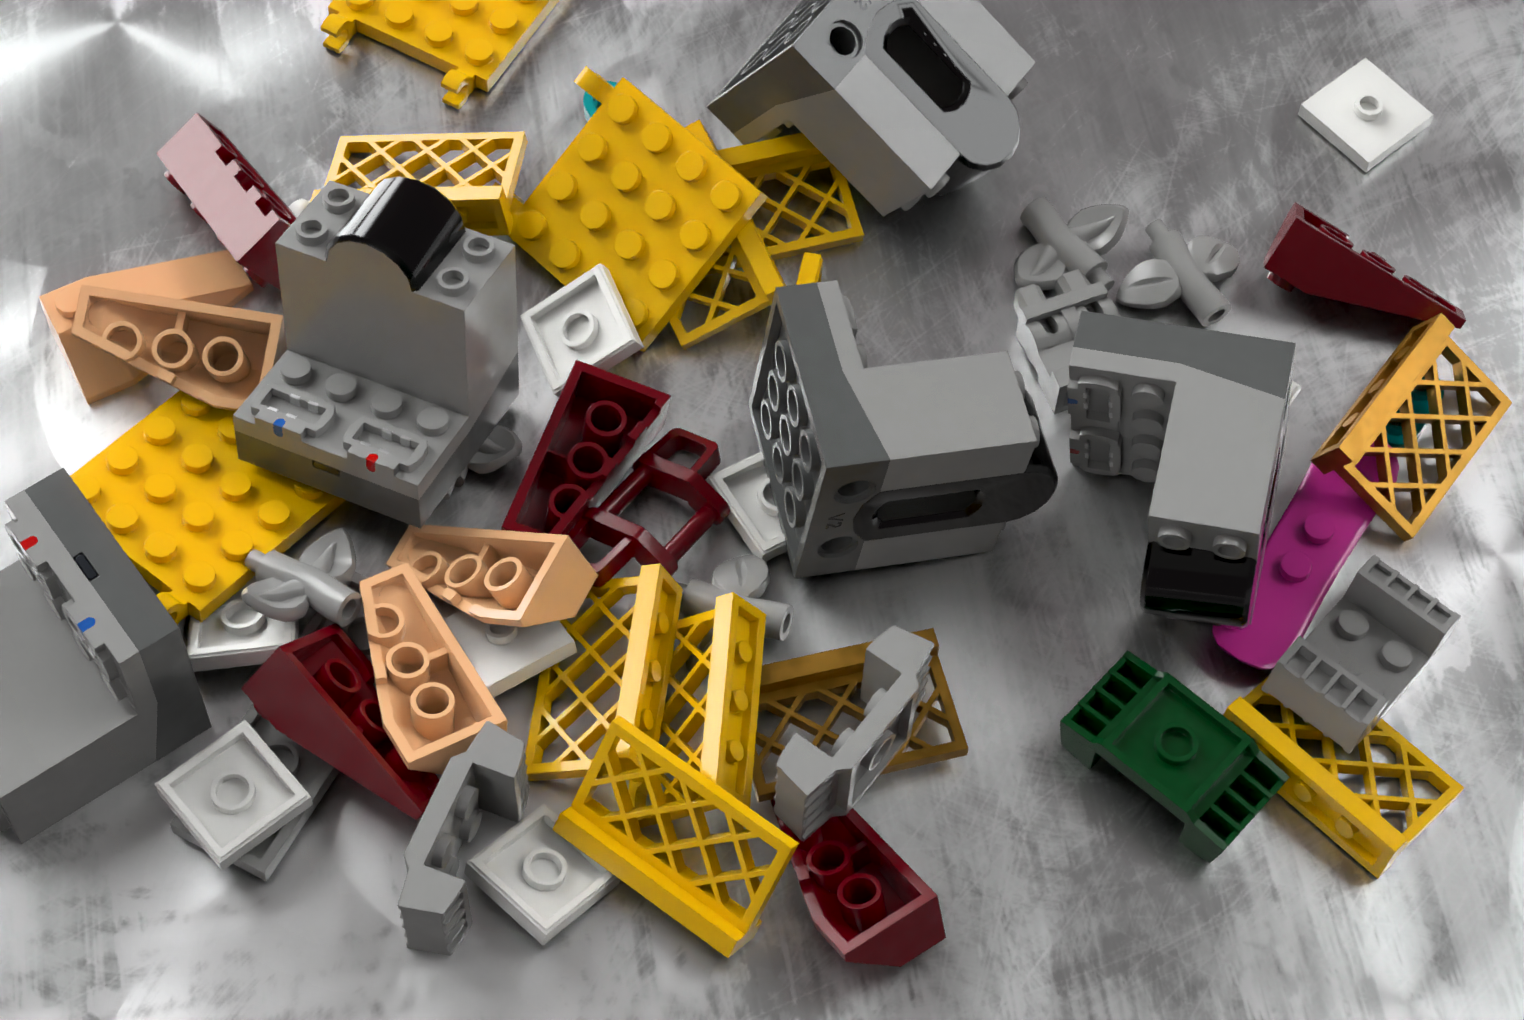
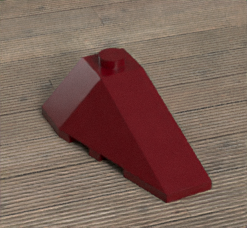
M1296 202L1288 212L1264 257V268L1270 271L1267 278L1288 292H1292L1296 287L1307 294L1424 321L1442 313L1455 328L1459 329L1466 322L1461 309L1410 276L1404 275L1402 280L1394 276L1395 268L1375 252L1362 250L1360 254L1352 249L1354 244L1348 239V234Z
M336 623L279 646L241 688L253 702L258 714L268 720L276 730L413 819H420L439 783V779L435 773L409 770L385 732L377 690L373 685L375 677L372 663Z
M774 799L770 800L772 808L775 805ZM853 808L847 815L830 817L804 842L775 814L780 830L799 843L791 858V862L814 927L846 962L902 967L946 938L938 895Z

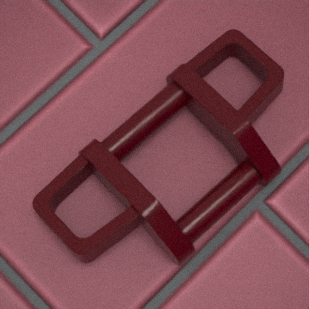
M681 428L670 430L633 463V471L598 507H590L581 516L580 520L567 534L577 548L580 550L590 538L613 548L599 562L590 563L598 574L593 587L605 585L633 557H635V560L640 565L660 563L673 576L678 570L677 562L712 525L718 526L730 514L728 503L706 481L708 476L721 462L716 442ZM680 450L700 456L690 469L667 460ZM647 485L687 501L688 505L696 512L664 547L644 527L618 516Z

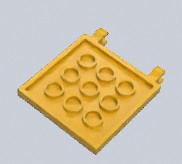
M333 0L328 6L329 16L326 17L321 25V31L329 34L323 42V46L340 54L347 47L354 34L359 32L446 73L441 81V87L447 89L448 92L442 98V102L459 110L466 103L475 87L486 92L490 91L560 0Z
M585 66L574 82L599 101L601 105L528 199L524 202L514 193L510 207L514 222L511 233L508 236L564 286L599 263L607 267L644 346L640 351L645 352L768 196L630 81L622 77L617 85L613 87L603 77ZM497 182L493 184V186H501Z
M181 390L70 475L145 581L160 592L156 596L177 625L187 615H191L200 623L203 622L242 589L255 576V572L245 566V559L252 550L257 549L264 554L276 550L283 554L346 501L345 499L238 459L233 415L236 411L214 408Z

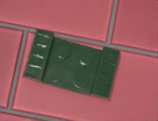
M1128 650L1073 709L1060 720V736L1063 747L1089 770L1103 757L1185 823L1179 842L1208 863H1211L1223 853L1290 778L1260 751L1254 739L1171 674L1156 670Z

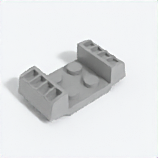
M1373 555L1358 570L1342 599L1306 639L1299 636L1282 655L1261 690L1271 694L1283 703L1284 707L1290 708L1301 716L1303 721L1312 724L1325 737L1331 738L1342 746L1344 751L1350 754L1361 740L1378 724L1450 637L1461 615L1450 610L1440 603L1437 598H1433L1419 588L1420 586L1412 583L1402 576L1400 572L1392 569L1382 562L1379 557Z
M895 625L888 628L866 648L860 699L867 703L863 713L866 718L854 731L848 727L841 733L831 749L830 755L832 757L797 733L791 737L783 749L776 764L778 772L775 776L777 783L775 785L776 794L774 796L775 805L773 811L801 841L804 842L830 817L847 815L911 737L914 713L926 694L924 687L928 682L926 675L930 670L928 664L932 659L930 652L934 647L933 642Z
M486 721L466 752L450 758L403 854L407 876L397 906L401 910L400 918L403 919L402 928L405 929L404 937L407 938V948L451 956L467 935L472 925L466 882L456 877L460 862L456 856L463 841L471 842L478 831L482 819V811H479V808L517 823L522 819L529 795L528 775L526 774L527 765L525 764L526 754L524 753L525 743L490 721Z

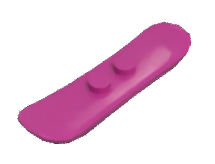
M1363 456L1355 467L1369 482H1379L1376 457ZM1390 457L1393 483H1396L1400 466L1397 457ZM1311 463L1295 495L1267 540L1251 624L1240 622L1236 628L1215 625L1212 627L1213 638L1221 650L1238 661L1258 670H1273L1278 660L1299 636L1303 638L1339 571L1376 515L1366 502L1334 470L1323 474ZM1253 574L1230 595L1227 601L1243 604L1253 603L1257 585Z

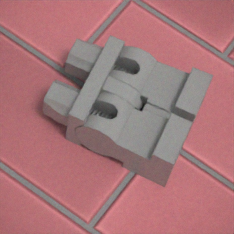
M1079 269L1064 273L1056 280L1055 291L1058 294L1057 296L1046 299L1039 285L1031 284L1019 288L1015 292L1013 303L1018 317L1016 337L1021 347L1024 348L1028 360L1038 373L1037 381L1054 414L1068 410L1069 362L1081 310L1120 316L1113 301L1107 297L1108 291L1102 281L1090 284Z

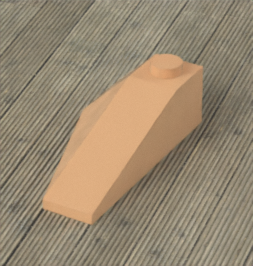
M228 250L85 277L39 296L50 331L89 405L136 385L148 373L73 336L71 331L81 284L227 307L236 305L251 293L254 288L243 266L236 262Z
M81 284L71 331L73 336L214 408L231 411L239 409L287 350L283 315Z
M409 524L386 562L389 569L408 562L426 591L483 623L528 627L574 618L598 577L596 571L568 535L423 525L420 529Z
M408 562L359 581L383 728L409 770L443 774L450 758L467 751L486 721H490L507 731L505 715Z

